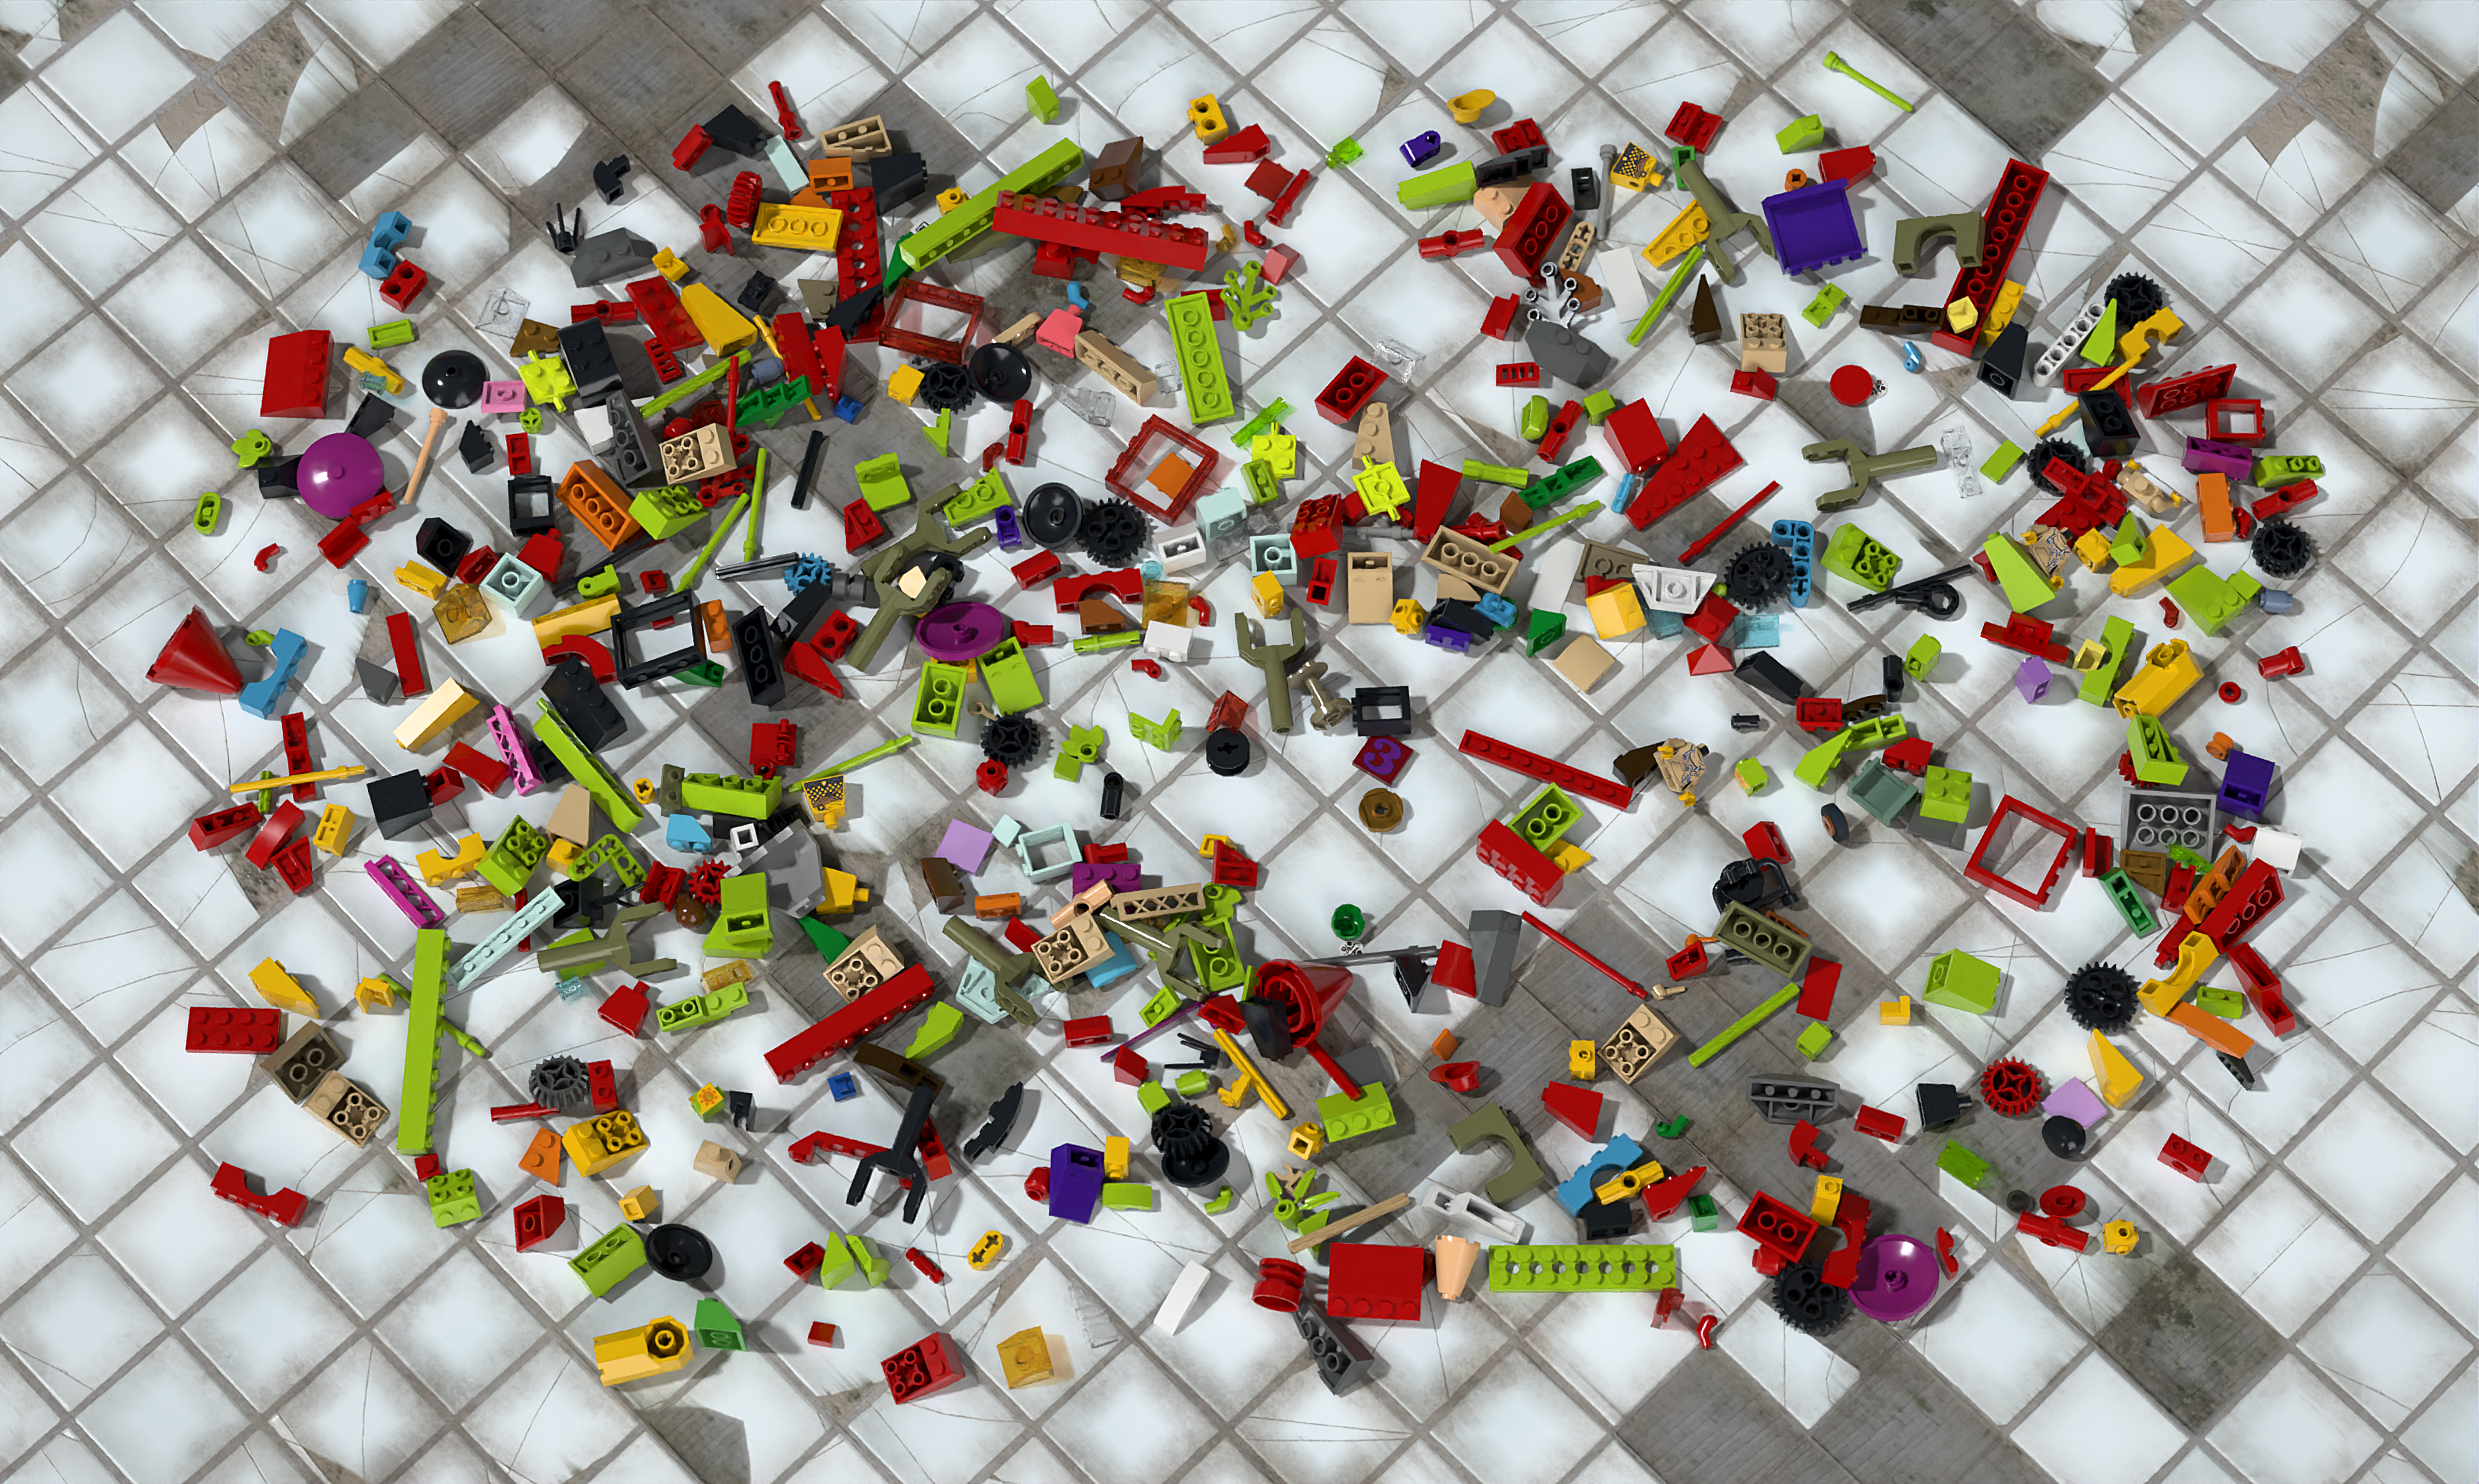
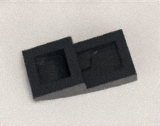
M543 740L528 747L539 772L547 784L567 774L561 761Z

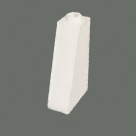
M652 396L631 400V402L638 411L639 407L655 398ZM607 405L574 411L576 423L594 456L615 447L611 444V439H614L612 426L609 425ZM665 409L643 419L649 430L665 423L663 417L666 414Z

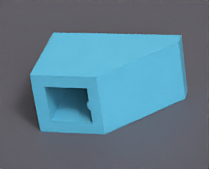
M670 814L666 835L668 847L674 850L693 849L698 853L713 852L711 838L693 816Z

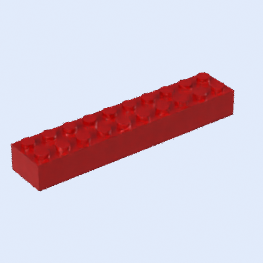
M2012 158L2009 159L1983 217L1986 226L1982 266L1960 269L1943 307L1946 309L1942 327L1932 332L1930 343L1971 358L1979 340L1981 329L2002 288L2047 186L2049 172ZM1968 296L1978 312L1976 324L1974 327L1956 334L1946 318L1948 306Z
M998 190L992 222L993 231L1203 272L1208 250L1209 232L1199 227L1192 229L1184 227L1179 223L1171 225L1163 223L1158 219L1146 220L1138 215L1126 216L1121 215L1117 211L1106 212L1092 206L1085 208L1072 202L1065 204L1052 198L1040 199L1032 194H1016L1011 190Z

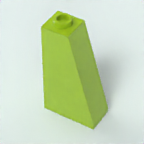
M1468 160L1399 182L1400 191L1397 192V197L1400 204L1403 203L1407 210L1474 199V194L1482 187L1478 188L1476 186V168L1472 161Z
M1999 531L1987 536L1988 541L1982 545L2015 612L2021 614L2060 595L2056 586L2008 532L2000 535Z

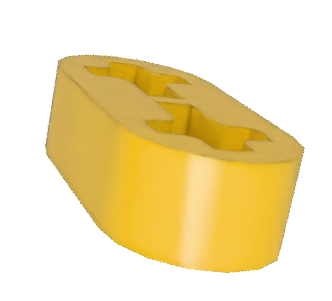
M996 1230L986 1232L970 1250L967 1259L969 1266L973 1270L980 1271L985 1269L1001 1251L1004 1242L1000 1232ZM990 1238L993 1240L997 1238L998 1245L992 1244L987 1249V1247L989 1246L988 1239ZM984 1252L982 1255L983 1262L978 1261L974 1263L973 1256L979 1257Z

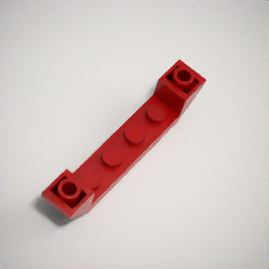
M816 1131L790 1145L788 1154L792 1161L805 1164V1162L812 1163L817 1147L825 1152H841L843 1156L854 1158L855 1156L865 1158L873 1153L884 1152L890 1148ZM898 1177L899 1184L905 1190L910 1191L913 1182Z

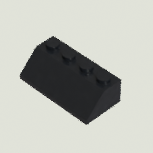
M760 605L731 625L752 704L772 707L786 697L785 684L763 605Z
M575 655L556 667L542 686L541 690L592 754L628 731L625 719Z

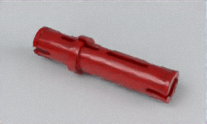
M534 1100L533 1103L490 1107L492 1122L526 1117H535L537 1119L540 1116L561 1114V1108L559 1111L556 1107L549 1110L547 1105L541 1107L539 1102Z

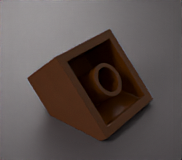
M947 858L920 859L923 878L939 914L964 905V896L967 894L963 884L957 883L955 877L958 876L954 864L949 865Z

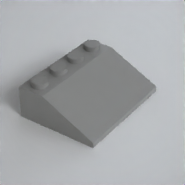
M2123 787L2120 851L2121 849L2167 853L2166 859L2211 862L2216 795L2212 792Z

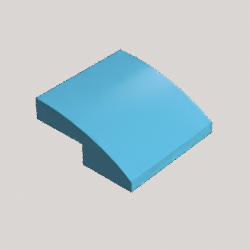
M1112 931L1105 933L1116 955L1100 965L1084 971L1095 989L1114 982L1116 977L1134 971L1137 967L1118 934Z

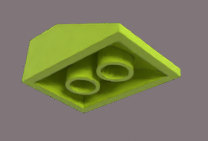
M2200 563L2165 587L2168 593L2207 637L2240 615L2246 604L2244 599L2231 585Z
M924 661L911 721L913 732L951 739L957 738L968 669Z
M1222 914L1199 922L1228 938L1225 949L1210 948L1190 937L1188 938L1186 944L1200 984L1205 986L1209 993L1245 982L1246 974L1227 916Z

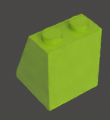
M1956 948L1932 958L1922 1000L1978 1015L1990 1011L1995 1004L1994 996L1996 988L2000 984L1999 976L2001 969Z

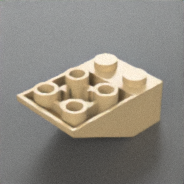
M1740 313L1741 372H1757V368L1760 367L1765 372L1785 373L1787 350L1783 314Z
M716 423L659 444L668 485L716 476L737 468L728 428Z
M1392 552L1348 553L1349 624L1391 623L1389 619L1393 613Z
M1089 910L1031 945L1052 984L1094 968L1116 955L1097 919Z
M875 924L858 936L822 974L844 1000L850 1004L904 968V957Z
M1641 1004L1602 1046L1597 1054L1629 1085L1664 1055L1681 1035L1651 1004Z
M335 1070L326 1073L301 1106V1109L318 1122L359 1148L363 1146L388 1112Z

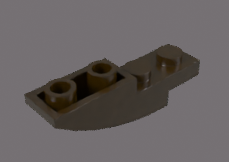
M1903 304V308L1864 305L1859 325L1860 328L1879 329L1883 334L1888 335L1923 334L1941 329L1946 309Z
M867 1042L862 1043L852 1060L855 1064L890 1084L894 1082L912 1093L915 1086L928 1087L936 1093L935 1099L945 1084L926 1073V1068L895 1052Z

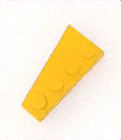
M1696 199L1640 254L1656 269L1708 238L1711 222Z

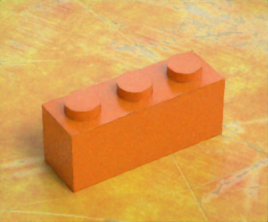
M2225 473L2198 474L2195 488L2204 543L2230 541L2233 533H2236V522L2231 517L2233 503L2228 498V493H2230L2229 481L2225 480Z

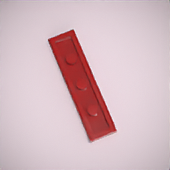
M403 612L387 616V626L404 698L425 693L426 689L408 613Z

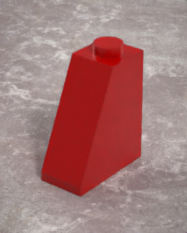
M1869 145L1819 154L1817 165L1822 183L1846 178L1848 186L1845 188V191L1872 174L1873 166L1876 165L1874 152L1871 153Z
M1550 1081L1549 1087H1544L1541 1101L1545 1102L1544 1110L1585 1141L1593 1142L1604 1094Z

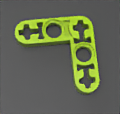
M607 834L600 838L567 868L569 878L578 882L588 877L607 861L628 888L636 884L634 882L636 877L640 879L638 883L641 881L646 882L648 877L619 838L613 834ZM607 842H611L610 848L605 851L601 849ZM590 852L597 854L598 863H593L590 860ZM619 857H623L626 859L628 864L627 868H623L619 865ZM583 864L586 866L579 874L576 873L578 867ZM633 869V871L630 872V874L626 873L627 871ZM643 886L640 887V888H638V889H636V890H634V891H639V890H641V889L643 888Z

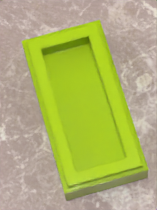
M410 319L367 328L372 350L414 341Z
M2006 439L1980 468L1979 472L1997 484L2023 456L2024 451Z

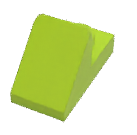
M942 408L941 416H937L936 427H922L924 438L942 457H947L951 427V411L946 408Z
M1165 985L1139 1012V1015L1150 1029L1179 1013L1177 1008L1182 1004V1001L1171 985Z

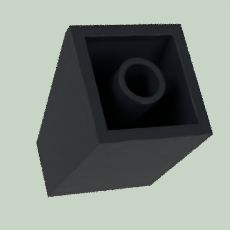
M920 152L869 158L877 216H882L925 192L924 183H928L926 160H921Z
M2010 321L1982 357L1976 378L2013 401L2021 378L2029 332L2022 325Z
M419 769L366 784L376 822L384 840L390 839L433 817L431 808H435L431 795L427 796L425 790L429 788L426 775L421 776Z

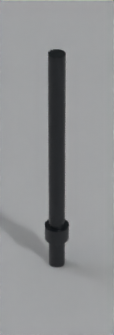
M647 533L575 578L573 576L565 581V584L552 591L553 596L557 599L570 590L572 592L578 589V583L581 579L585 577L592 578L602 572L605 566L615 564L651 542L654 538Z
M1970 564L1878 594L1872 595L1870 593L1862 596V599L1847 603V609L1849 612L1863 607L1867 609L1875 606V603L1894 598L1897 590L1912 592L1917 590L1919 586L1927 587L1933 582H1943L1971 573L1972 568Z

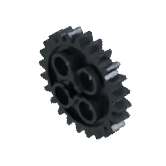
M1109 497L1107 503L1100 499L1099 506L1091 503L1092 510L1085 508L1083 522L1076 537H1079L1077 539L1078 545H1082L1081 551H1088L1087 558L1095 556V563L1103 559V565H1106L1109 560L1115 566L1116 560L1124 564L1123 558L1125 557L1131 561V553L1139 555L1138 548L1143 549L1144 544L1142 541L1147 539L1145 534L1147 533V526H1144L1146 524L1145 518H1141V511L1136 512L1135 505L1129 508L1127 500L1122 505L1120 504V498H1117L1116 502L1112 503ZM1110 515L1116 517L1112 520L1106 519ZM1124 529H1131V530H1132V531L1129 532V533H1124V532H1122V530H1124ZM1098 530L1101 533L1094 535L1091 532ZM1111 543L1117 544L1114 548L1108 547Z
M1759 541L1757 547H1754L1750 543V549L1747 550L1745 547H1742V554L1735 552L1736 559H1729L1732 566L1725 567L1727 574L1723 575L1726 580L1724 584L1727 586V592L1732 596L1734 602L1738 601L1742 607L1747 604L1748 608L1751 609L1755 604L1760 609L1761 604L1764 603L1768 608L1770 601L1777 604L1776 598L1778 596L1785 598L1782 593L1783 591L1790 592L1787 584H1794L1791 577L1795 576L1793 571L1795 566L1789 554L1786 553L1784 548L1780 549L1778 544L1772 547L1770 542H1767L1764 547L1761 541ZM1753 561L1769 586L1768 589L1764 588L1750 562Z
M2095 961L2093 968L2087 963L2085 971L2079 967L2077 974L2072 973L2070 978L2072 981H2068L2066 984L2069 989H2065L2064 995L2068 996L2065 998L2064 1004H2070L2067 1012H2074L2071 1019L2079 1018V1027L2084 1023L2087 1024L2086 1031H2089L2091 1027H2095L2098 1030L2103 1028L2105 1034H2107L2110 1027L2114 1032H2117L2118 1025L2124 1028L2126 1025L2125 1021L2131 1022L2132 1015H2135L2137 1011L2135 1006H2138L2139 1000L2134 999L2137 997L2136 993L2138 991H2132L2136 983H2129L2131 975L2124 977V969L2117 972L2116 964L2110 969L2107 962L2104 963L2103 967H2100L2099 963ZM2095 980L2100 986L2095 987L2091 985L2090 981ZM2117 989L2121 992V995H2114L2111 990ZM2100 995L2104 996L2103 1000L2099 999ZM2088 1000L2092 1005L2085 1006L2081 1001ZM2103 1009H2110L2113 1014L2107 1015L2103 1012Z
M1804 1259L1801 1266L1799 1263H1794V1269L1787 1265V1273L1780 1271V1279H1775L1774 1282L1777 1287L1772 1289V1293L1777 1295L1772 1298V1302L1778 1303L1774 1311H1782L1779 1319L1787 1318L1786 1326H1789L1791 1323L1795 1324L1794 1331H1797L1799 1327H1803V1334L1807 1332L1808 1328H1811L1812 1333L1815 1334L1818 1327L1822 1332H1825L1826 1324L1833 1328V1320L1840 1321L1841 1317L1839 1314H1844L1845 1308L1842 1306L1847 1305L1848 1302L1847 1299L1842 1298L1847 1296V1290H1841L1842 1288L1823 1282L1815 1291L1814 1297L1808 1299L1800 1312L1796 1311L1804 1302L1806 1295L1809 1296L1818 1282L1821 1281L1824 1262L1817 1266L1816 1259L1813 1260L1812 1265L1808 1264L1807 1259ZM1809 1277L1813 1280V1283L1810 1285L1805 1284L1802 1278ZM1827 1291L1832 1297L1825 1299L1820 1293ZM1795 1294L1799 1297V1300L1792 1302L1787 1296ZM1809 1308H1813L1817 1311L1818 1314L1816 1316H1810L1807 1314L1806 1310Z

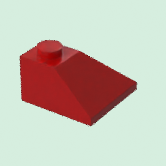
M1709 590L1694 614L1685 613L1679 623L1708 643L1718 645L1741 611Z
M541 1194L513 1208L517 1252L521 1253L549 1239L565 1221L564 1198Z

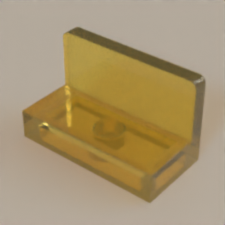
M494 885L456 889L457 899H455L459 913L504 908L503 893Z

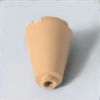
M1436 1235L1437 1293L1442 1294V1299L1455 1301V1297L1461 1296L1479 1253L1481 1243L1474 1241L1472 1244L1467 1243V1239L1445 1235L1440 1237Z

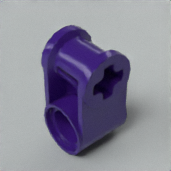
M1429 130L1405 142L1399 150L1410 167L1414 168L1439 154L1441 137L1436 131Z
M1009 506L999 507L995 512L1000 550H1004V547L1022 546L1014 510ZM1004 516L1010 517L1008 521L1000 520Z

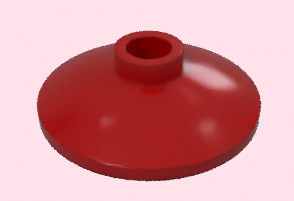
M2060 1185L2046 1190L2041 1195L2039 1204L2041 1210L2050 1217L2068 1218L2077 1215L2084 1209L2086 1196L2077 1187Z

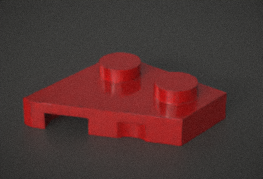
M863 497L843 507L846 551L848 554L885 535L882 526Z
M307 836L302 837L269 858L294 896L314 884L310 841Z
M1214 840L1211 883L1256 887L1258 864L1245 858L1237 850L1231 849L1223 841Z

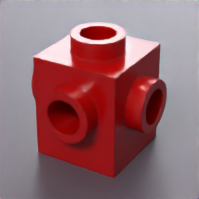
M991 758L986 763L982 762L976 770L978 787L994 797L1008 784L1006 766L1000 761L995 762Z

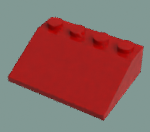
M304 330L270 338L260 411L261 417L325 419L335 343L330 330Z
M2222 364L2214 367L2209 365L2196 372L2188 371L2178 377H2166L2157 383L2152 384L2149 382L2143 384L2138 389L2136 399L2144 419L2206 403L2208 398L2220 399L2226 397L2237 368L2236 364Z
M1331 1242L1327 1316L1420 1321L1424 1247Z

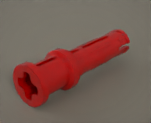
M773 81L768 85V89L780 115L778 119L779 124L784 128L785 139L796 140L802 136L803 130L798 126L797 115L790 109L780 81Z
M1300 170L1284 195L1277 198L1274 202V207L1265 214V218L1272 225L1281 226L1285 215L1292 211V204L1312 178V174H1309L1308 170Z
M1497 520L1494 523L1481 521L1475 525L1444 526L1468 538H1479L1483 541L1489 538L1503 540L1507 533L1506 524L1503 520Z

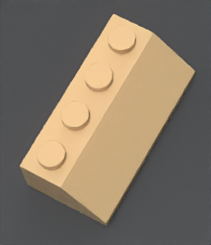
M1089 330L1079 333L1074 337L1076 358L1140 407L1158 389L1155 374L1149 370H1144L1134 358L1130 359L1120 347L1110 344L1103 334H1097L1095 331Z
M1442 525L1438 528L1421 557L1422 561L1499 596H1502L1509 590L1517 576L1519 567L1518 560L1499 551L1492 554L1488 546Z

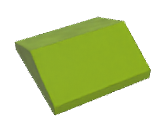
M586 927L548 945L547 948L551 949L594 940V937L589 928ZM604 960L558 971L565 985L607 965Z

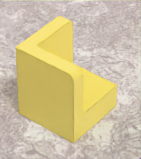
M1968 296L1949 304L1946 318L1956 334L1974 327L1978 317V312Z
M2086 638L2075 658L2072 668L2085 675L2087 670H2097L2107 648Z

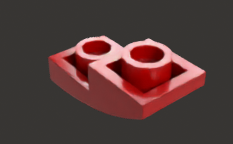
M1941 1226L1935 1234V1247L1940 1266L1949 1281L1956 1277L1959 1264L1953 1255H1949L1954 1247V1240L1948 1231L1945 1232Z

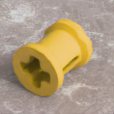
M639 778L635 781L633 790L638 802L644 805L653 802L655 792L652 782L647 778Z

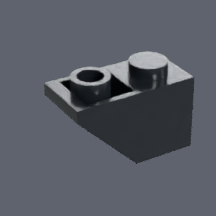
M469 420L459 445V451L464 463L471 474L495 462L492 455L495 451L489 441H484L483 437L485 435L480 425L475 426L473 421Z

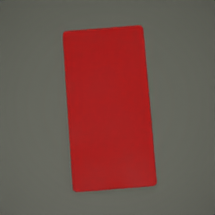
M1814 956L1811 957L1796 1009L1797 1014L1822 1021L1827 1020L1841 971V964Z

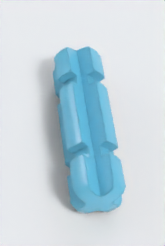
M1625 473L1623 475L1622 482L1611 505L1613 512L1622 513L1624 504L1635 481L1633 474Z

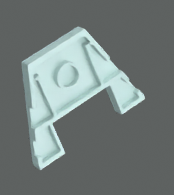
M971 955L956 994V1001L991 1024L1009 1015V1013L995 1003L993 991L995 986L994 973ZM1033 973L1021 989L1015 986L1011 989L1027 1002H1030L1048 991L1050 983Z

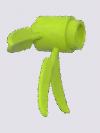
M1314 1168L1309 1169L1297 1184L1293 1192V1196L1296 1197L1294 1203L1291 1200L1282 1199L1283 1190L1272 1171L1265 1174V1182L1271 1197L1277 1198L1279 1201L1274 1208V1216L1286 1229L1297 1230V1224L1304 1221L1301 1210L1313 1209L1341 1196L1337 1191L1324 1192L1306 1198L1305 1204L1297 1207L1299 1200L1305 1196L1317 1170Z

